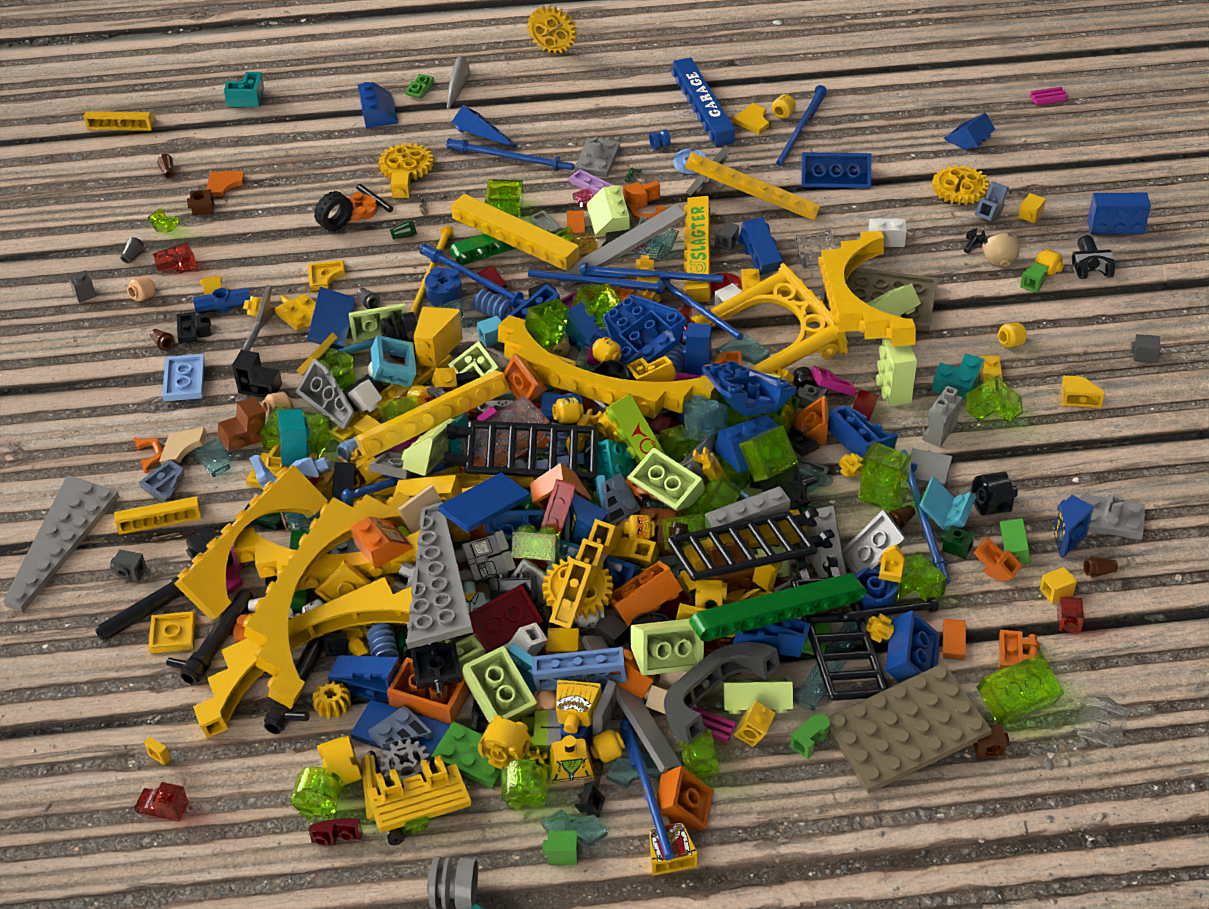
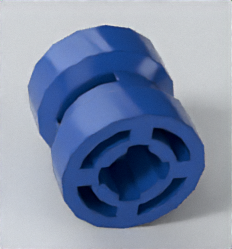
M667 129L661 130L659 133L652 132L649 134L652 149H658L660 146H670L671 139Z

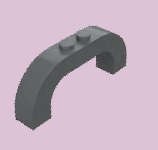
M741 642L721 647L701 660L676 681L665 695L664 710L672 734L688 745L694 742L705 732L701 713L691 708L725 678L733 674L752 673L764 679L769 677L780 667L777 649L763 643Z

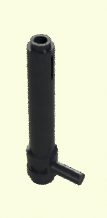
M177 576L174 577L169 584L99 624L98 628L95 629L101 641L104 639L108 640L178 597L186 596L174 584L179 578Z
M243 589L237 593L196 652L192 653L187 661L169 657L166 665L180 668L182 672L180 676L186 683L194 685L196 682H199L204 676V672L211 666L212 659L234 629L237 618L240 615H244L248 609L249 600L253 599L252 592Z
M324 635L316 637L307 643L295 666L300 679L305 681V684L325 648ZM274 701L270 712L267 713L264 719V728L272 734H279L285 729L289 721H308L310 715L308 712H294L293 707L290 709Z

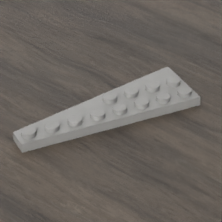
M70 475L65 478L3 600L6 607L20 612L25 611L119 498L118 491Z
M442 502L421 507L420 534L417 540L416 567L414 568L411 590L412 601L409 607L410 617L407 624L406 644L408 649L473 632L445 515L439 512V505Z

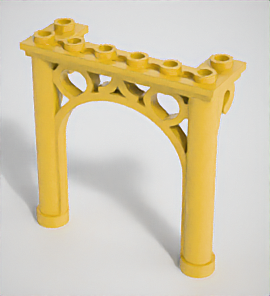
M784 263L780 264L781 267L778 273L710 309L713 314L724 321L752 305L773 303L786 307L797 316L801 323L798 338L789 347L750 368L759 372L777 373L779 368L784 369L807 355L819 353L824 359L833 357L837 351L845 355L848 353L847 345L849 343L846 333L839 332L837 325H834L831 311L825 307L822 300H818L811 289L805 286L801 278L798 279L794 271ZM810 310L813 314L807 315L806 313ZM702 314L690 318V323L711 324V327L716 325ZM811 322H818L821 325L816 329L807 327Z

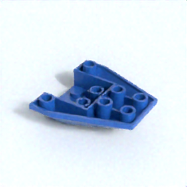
M633 294L602 316L609 338L621 347L620 361L626 365L639 358H643L648 364L660 359L679 344L687 319L677 309Z
M728 361L727 364L711 363L710 366H702V371L729 405L744 416L778 412L797 389L788 380L767 375L739 365L734 361Z

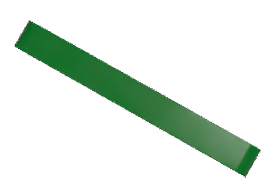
M853 573L702 610L690 618L689 624L700 640L705 642L855 603L866 595L867 590Z

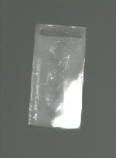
M525 395L486 420L550 424V421ZM476 428L473 464L476 466H486L488 429ZM496 429L494 467H503L507 463L509 430ZM517 430L515 458L528 449L529 431ZM537 431V442L549 435L550 432ZM461 438V451L466 455L467 438Z

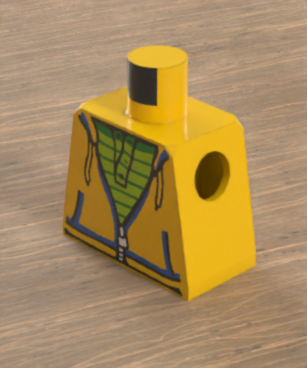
M568 735L562 741H555L551 744L548 758L550 783L594 778L592 758L585 739H575V737Z

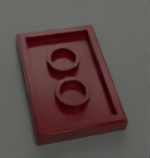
M522 584L469 612L473 633L484 647L486 654L508 643L520 627L533 623L540 625L544 622Z

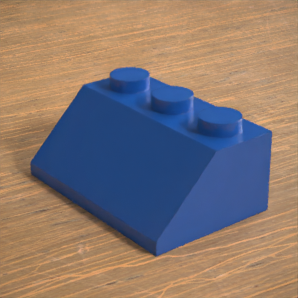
M374 82L357 84L366 128L398 124L392 94Z
M767 415L720 430L715 451L739 474L782 459L788 455L780 427Z
M913 610L893 618L891 625L894 626V631L889 638L885 671L901 683L937 666L940 633Z

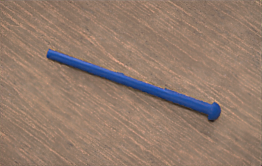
M818 85L815 88V96L776 161L778 166L783 165L797 138L803 132L802 128L807 123L809 117H813L827 94L825 86Z
M587 262L580 266V273L582 275L620 279H626V276L658 277L660 280L676 279L723 283L724 280L723 275L588 266Z
M537 270L528 271V277L618 286L624 289L642 291L649 290L656 292V294H661L665 290V284L661 280H658L657 283Z
M670 279L661 280L665 284V290L667 289L737 340H742L743 334L672 285Z
M487 448L475 451L474 460L486 456ZM441 462L436 467H434L427 475L448 468H444V462ZM414 473L407 479L420 478L424 476ZM394 477L351 492L345 489L341 494L342 501L346 504H352V499L356 497H362L365 494L368 495L396 486L401 478Z
M628 718L620 723V730L632 767H637L641 783L645 788L646 794H644V798L648 803L665 860H672L674 854L635 729Z

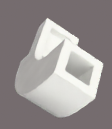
M537 623L520 627L514 637L504 647L508 652V649L514 643L534 657L543 648L548 639Z

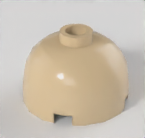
M1008 233L997 234L988 238V243L982 244L985 258L996 266H1009L1018 257L1020 252L1019 240L1015 234H1013V237L1008 236Z

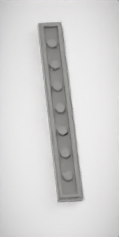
M674 204L580 259L567 271L561 270L558 273L582 275L580 273V266L585 262L588 263V266L604 267L686 219V216ZM556 280L564 290L577 283Z
M584 636L581 640L586 651L609 648L602 636ZM617 685L616 700L660 772L665 773L682 766L641 698Z

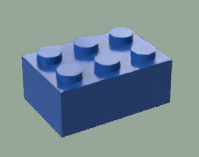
M1147 192L1093 193L1087 220L1090 233L1145 234L1151 208Z

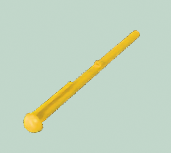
M449 225L441 228L442 235L436 249H440L442 252L448 238L454 235V230ZM431 261L410 310V312H414L415 317L426 293L425 278L432 268L437 267L438 263Z

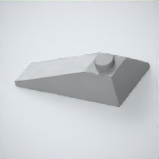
M314 358L295 392L342 429L346 430L355 412L330 370Z
M834 506L818 508L816 510L819 516L814 517L817 526H807L806 533L811 537L831 529L835 534L834 538L829 539L833 546L832 548L818 547L817 553L807 556V559L815 568L819 578L828 577V574L824 571L822 564L828 562V555H836L840 575H845L846 569ZM802 541L798 542L800 548H805Z

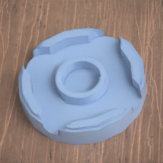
M684 149L675 154L674 167L681 173L695 174L697 172L685 168L690 153L693 152L705 158L707 157L700 150L695 149V151H691V149Z

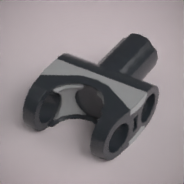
M1084 235L1079 238L1077 244L1080 251L1072 253V265L1078 278L1087 279L1088 271L1092 270L1103 273L1107 278H1113L1115 262L1111 250H1098L1094 239L1090 235Z

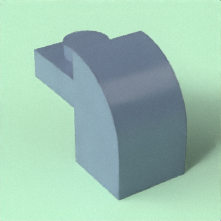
M991 182L986 197L980 199L975 215L989 221H995L1003 211L1005 206L1003 203L1009 187Z

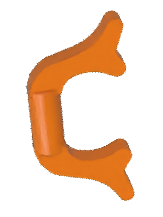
M626 203L627 209L631 211L632 217L635 220H649L669 208L656 206L655 213L647 214L637 212L639 204Z
M134 437L133 440L138 451L146 446L154 448L155 455L152 458L140 461L144 473H147L153 465L160 461L163 452L160 441L156 438L139 439Z

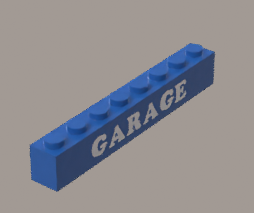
M690 57L673 61V68H671L672 77H675L677 85L681 87L682 94L687 97V102L691 104L693 112L697 114L698 121L702 123L704 131H707L709 140L714 143L715 147L735 143V128L693 59Z

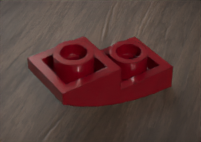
M492 265L477 273L503 288L508 287ZM485 286L488 292L490 291L493 292V294H498L497 292Z
M860 389L853 409L867 416V421H870L879 395Z
M355 818L325 820L310 825L308 829L311 842L321 846L335 845L337 837L344 840H360L362 836L360 819Z

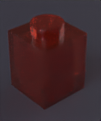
M1060 597L1057 607L1058 631L1081 632L1084 621L1082 598Z

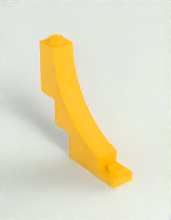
M595 519L589 538H583L577 558H571L549 622L572 629L578 609L582 607L599 568L609 553L617 549L624 528Z

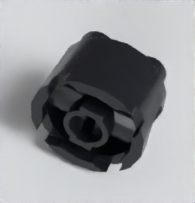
M1005 471L978 475L974 478L971 487V493H975L976 497L973 504L977 512L983 516L1009 513L1012 511L1014 498L1018 495L1017 487L1012 485Z

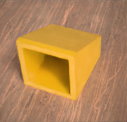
M422 307L414 334L417 366L436 367L462 341L460 309Z

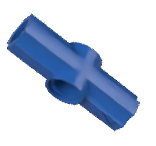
M219 288L214 290L212 294L193 297L196 313L211 310L224 313L234 306L244 305L245 300H250L248 288L232 291Z

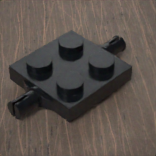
M797 464L759 478L762 492L778 486L782 488L790 499L789 511L810 504L808 486L819 483L816 474L805 479Z
M455 641L448 643L434 642L411 649L417 689L435 687L436 696L441 698V690L443 698L446 696L444 685L462 682Z

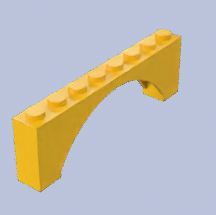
M294 465L289 468L283 467L276 474L278 478L274 482L272 480L269 481L262 488L264 492L260 496L257 494L249 501L251 506L247 510L242 509L234 517L236 521L232 525L228 523L220 531L222 535L218 539H212L206 545L208 550L204 554L200 552L192 560L194 564L189 569L185 567L177 575L179 579L174 584L210 620L217 618L232 603L228 599L226 589V566L232 545L244 527L254 519L271 513H297L309 518L315 515L328 501Z

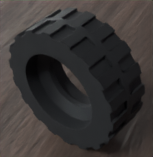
M331 191L325 194L316 204L314 210L315 221L330 232L339 230L349 222L353 214V203L341 192ZM339 204L337 212L328 218L330 211Z

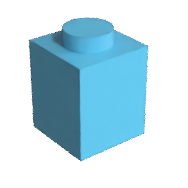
M498 316L477 322L478 337L485 347L501 343L497 341L498 325L502 322Z

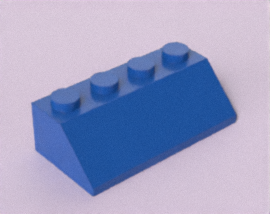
M802 152L801 187L871 188L872 153Z

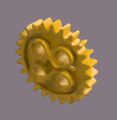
M543 5L541 9L537 8L536 11H533L528 19L527 26L529 28L527 32L530 33L529 38H534L532 43L537 42V47L542 46V51L548 49V53L553 50L556 54L559 50L562 53L563 50L568 51L576 41L578 35L576 32L578 27H574L576 21H571L573 17H568V12L563 13V8L557 10V7L554 6L551 9V6L548 5L546 9Z
M411 142L408 145L402 143L401 146L395 144V148L390 146L389 150H384V153L380 154L381 157H379L378 162L381 173H384V177L388 176L391 179L392 172H409L410 181L411 178L417 180L418 176L423 178V174L428 175V171H431L434 166L432 152L428 151V148H424L423 145L419 147L417 143L411 145Z
M955 164L954 168L948 165L947 169L942 168L941 171H937V174H934L932 190L935 191V195H939V199L945 198L944 202L950 200L951 204L957 202L958 205L961 203L967 205L968 202L974 204V201L980 202L981 198H985L990 184L989 179H986L987 175H982V171L976 172L977 168L970 169V166L964 168V165L958 167Z
M568 556L567 562L559 559V566L553 563L552 570L547 569V576L543 577V598L546 599L547 606L552 605V612L571 560L570 556ZM603 563L586 595L592 597H585L582 607L578 609L577 621H579L580 615H583L586 620L589 613L597 616L596 610L603 612L604 605H609V599L612 598L613 583L612 576H609V570H603Z

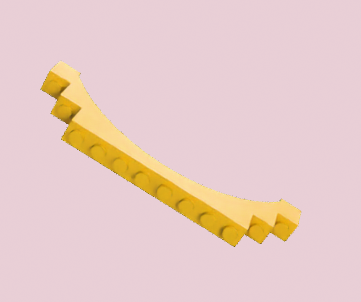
M882 231L860 232V239L841 241V248L821 250V257H818V267L820 268L827 300H829L831 316L839 332L860 331L863 332L865 339L886 338V340H890L891 347L915 345L916 327L913 318L906 319L866 304L855 296L846 284L848 277L861 264L871 258L884 254V236Z
M508 315L498 325L497 341L505 343L504 357L511 359L513 355L517 354L525 358L544 384L609 405L631 394L642 415L653 419L663 408L682 414L690 403L710 408L718 398L719 391L708 377L703 375L700 378L671 382L634 381L604 376L573 366L549 353L529 334L526 329V320Z
M472 487L463 488L462 493L469 490ZM446 517L452 543L470 540L469 532L467 533ZM254 527L243 529L234 541V552L238 563L255 561L260 578L276 576L282 565L286 566L289 563L288 557L292 549L265 539L256 533ZM420 530L405 537L413 549L377 569L372 566L361 551L344 554H325L304 576L296 591L318 587L343 560H346L366 578L399 572L403 562L415 565V557L418 550L417 540Z
M398 491L394 498L390 496L386 504L365 494L362 500L358 499L354 507L333 497L329 504L325 503L320 510L321 516L319 519L314 518L309 527L310 532L308 535L303 534L298 544L300 545L297 550L293 549L288 557L289 563L286 566L282 565L277 573L278 579L276 582L272 581L265 592L267 595L264 599L260 598L254 608L256 611L253 615L249 614L243 623L245 627L243 636L260 645L255 653L257 657L255 666L273 675L267 684V687H269L268 697L292 709L303 692L305 681L300 679L290 651L288 617L294 594L304 576L326 553L339 544L353 538L350 526L367 517L390 520L396 527L403 526L408 528L397 508L410 500L409 496Z
M385 577L289 619L288 637L290 651L316 637L351 626L370 623L408 624L410 617L409 607L412 601V586L393 594ZM248 638L221 650L228 669L208 677L214 697L193 706L199 725L207 739L228 730L227 724L236 706L252 684L265 672L255 666L257 661L255 653L260 645Z

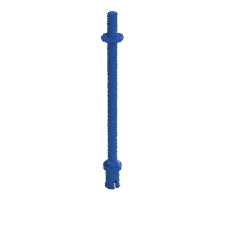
M448 138L446 143L447 149L458 150L461 153L473 151L552 166L554 171H558L559 168L574 170L575 166L574 163L560 161L558 156L552 160L472 145L464 139L460 141Z
M423 244L420 247L422 249L419 250L420 254L430 258L432 262H441L452 269H457L461 274L510 299L513 307L517 308L526 301L522 292L514 294L443 256V252L440 249H434L428 244Z
M901 450L899 455L902 465L899 467V472L906 475L933 559L930 567L935 572L937 584L944 586L942 578L945 579L946 585L951 582L946 568L948 564L947 560L940 556L928 515L920 507L922 497L914 472L917 470V464L910 461L907 450Z

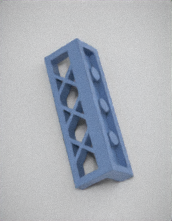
M623 647L532 657L533 678L537 691L557 689L558 680L599 683L601 685L607 684L608 680L616 683L627 682ZM610 672H621V674L618 675L609 674ZM588 674L597 675L596 677H587ZM571 676L574 679L566 680L564 678ZM542 679H550V680H552V681H550V682H543V683L540 682V680H542Z

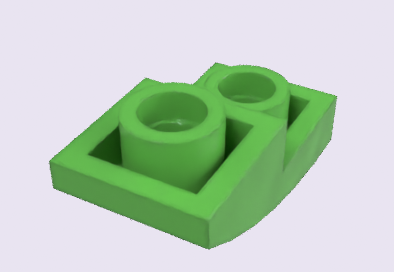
M418 74L415 82L411 81L405 94L418 98L423 97L433 85L434 77Z

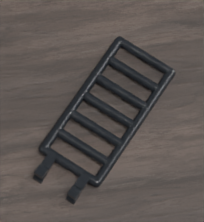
M479 420L469 421L468 427L447 424V440L467 438L466 455L444 452V468L465 466L464 471L466 474L497 475L502 472L506 476L540 477L556 466L558 432L570 433L568 468L573 470L579 479L595 480L598 468L599 428L597 426ZM476 428L488 429L486 466H473ZM496 429L509 430L506 467H494ZM517 430L529 431L527 468H514ZM537 431L550 432L548 469H535ZM578 433L591 434L589 471H577Z
M812 508L799 515H793L790 511L670 536L667 542L690 579L698 581L814 555L817 553L818 547L832 548L833 544L829 539L834 538L835 534L831 529H828L820 535L811 537L807 535L801 526H817L814 517L819 516L816 508ZM787 520L805 545V548L795 549L776 522ZM768 524L786 552L776 554L757 526ZM749 529L767 556L756 558L738 531ZM729 533L747 561L736 563L718 535ZM709 537L727 565L716 567L698 539ZM689 541L707 570L696 572L679 543Z
M828 555V562L822 564L824 571L828 574V577L824 578L809 577L805 557L796 558L797 564L791 565L793 572L797 576V579L791 580L792 588L841 576L836 555ZM858 602L850 604L852 611L861 610ZM809 614L802 616L804 622L810 623L807 635L830 700L867 699L888 689L870 634L866 630L864 618L845 621L841 618V614ZM856 622L859 632L816 634L813 624ZM862 640L865 650L823 653L819 642ZM869 659L872 669L829 672L826 661ZM876 678L879 689L835 691L832 681Z

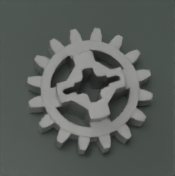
M410 739L406 741V744L398 740V746L396 747L390 744L391 751L384 750L385 758L380 759L382 765L380 769L385 781H391L389 774L391 764H393L402 788H404L402 779L419 774L425 777L421 762L420 764L418 763V756L421 761L427 760L431 769L429 762L431 758L429 753H427L426 747H421L419 741L412 744Z

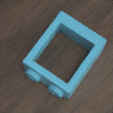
M377 335L371 347L373 380L411 387L417 374L413 343ZM383 353L405 358V366L384 362Z

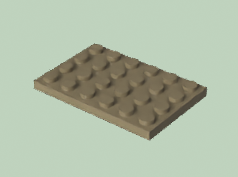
M856 268L846 281L848 288L865 303L890 290L912 283L921 304L915 307L916 310L907 315L904 313L901 317L906 319L913 318L916 330L929 332L938 278L865 268ZM823 285L820 300H822L825 304V307L829 311H831V308H829V300H827V295Z
M945 663L937 665L828 717L830 720L829 733L868 794L992 734L991 728Z

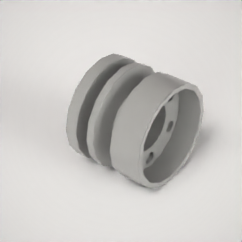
M434 856L427 882L430 908L438 909L441 901L442 909H448L451 899H454L456 909H471L476 904L477 859L460 857L455 869L453 868L451 857H446L443 866L441 856Z

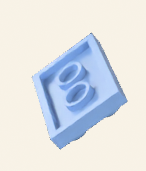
M204 354L166 357L162 394L164 402L203 398Z

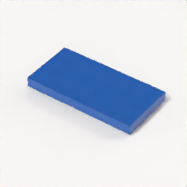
M320 287L307 341L321 345L333 332L337 339L330 348L336 350L344 348L350 325L349 313L353 312L355 297Z
M501 472L440 504L439 512L468 533L530 499V492Z
M370 700L350 733L351 739L381 748L369 736L368 730L399 708ZM413 713L432 731L433 737L425 739V736L411 739L412 744L419 741L421 747H426L427 753H429L431 758L450 724ZM429 761L431 765L435 764V762Z

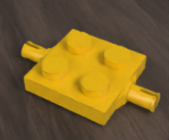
M306 294L292 300L286 297V295L281 296L280 301L283 304L275 307V314L296 331L310 327L316 302Z

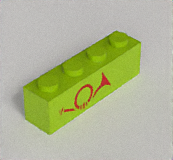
M631 394L606 407L608 411L606 415L609 421L615 423L618 428L616 430L617 435L622 441L626 442L628 454L632 459L635 458L638 464L653 447L665 454Z

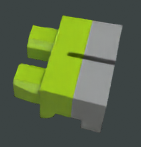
M535 710V717H522V723L528 727L527 732L534 733V736H530L532 740L529 747L530 751H535L536 747H539L541 754L545 752L550 754L551 744L555 741H562L560 734L561 724L558 723L556 710Z

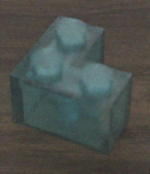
M701 395L692 396L691 399L683 402L686 437L702 441L718 433L720 430L728 428L727 405L718 403L716 400L703 398Z

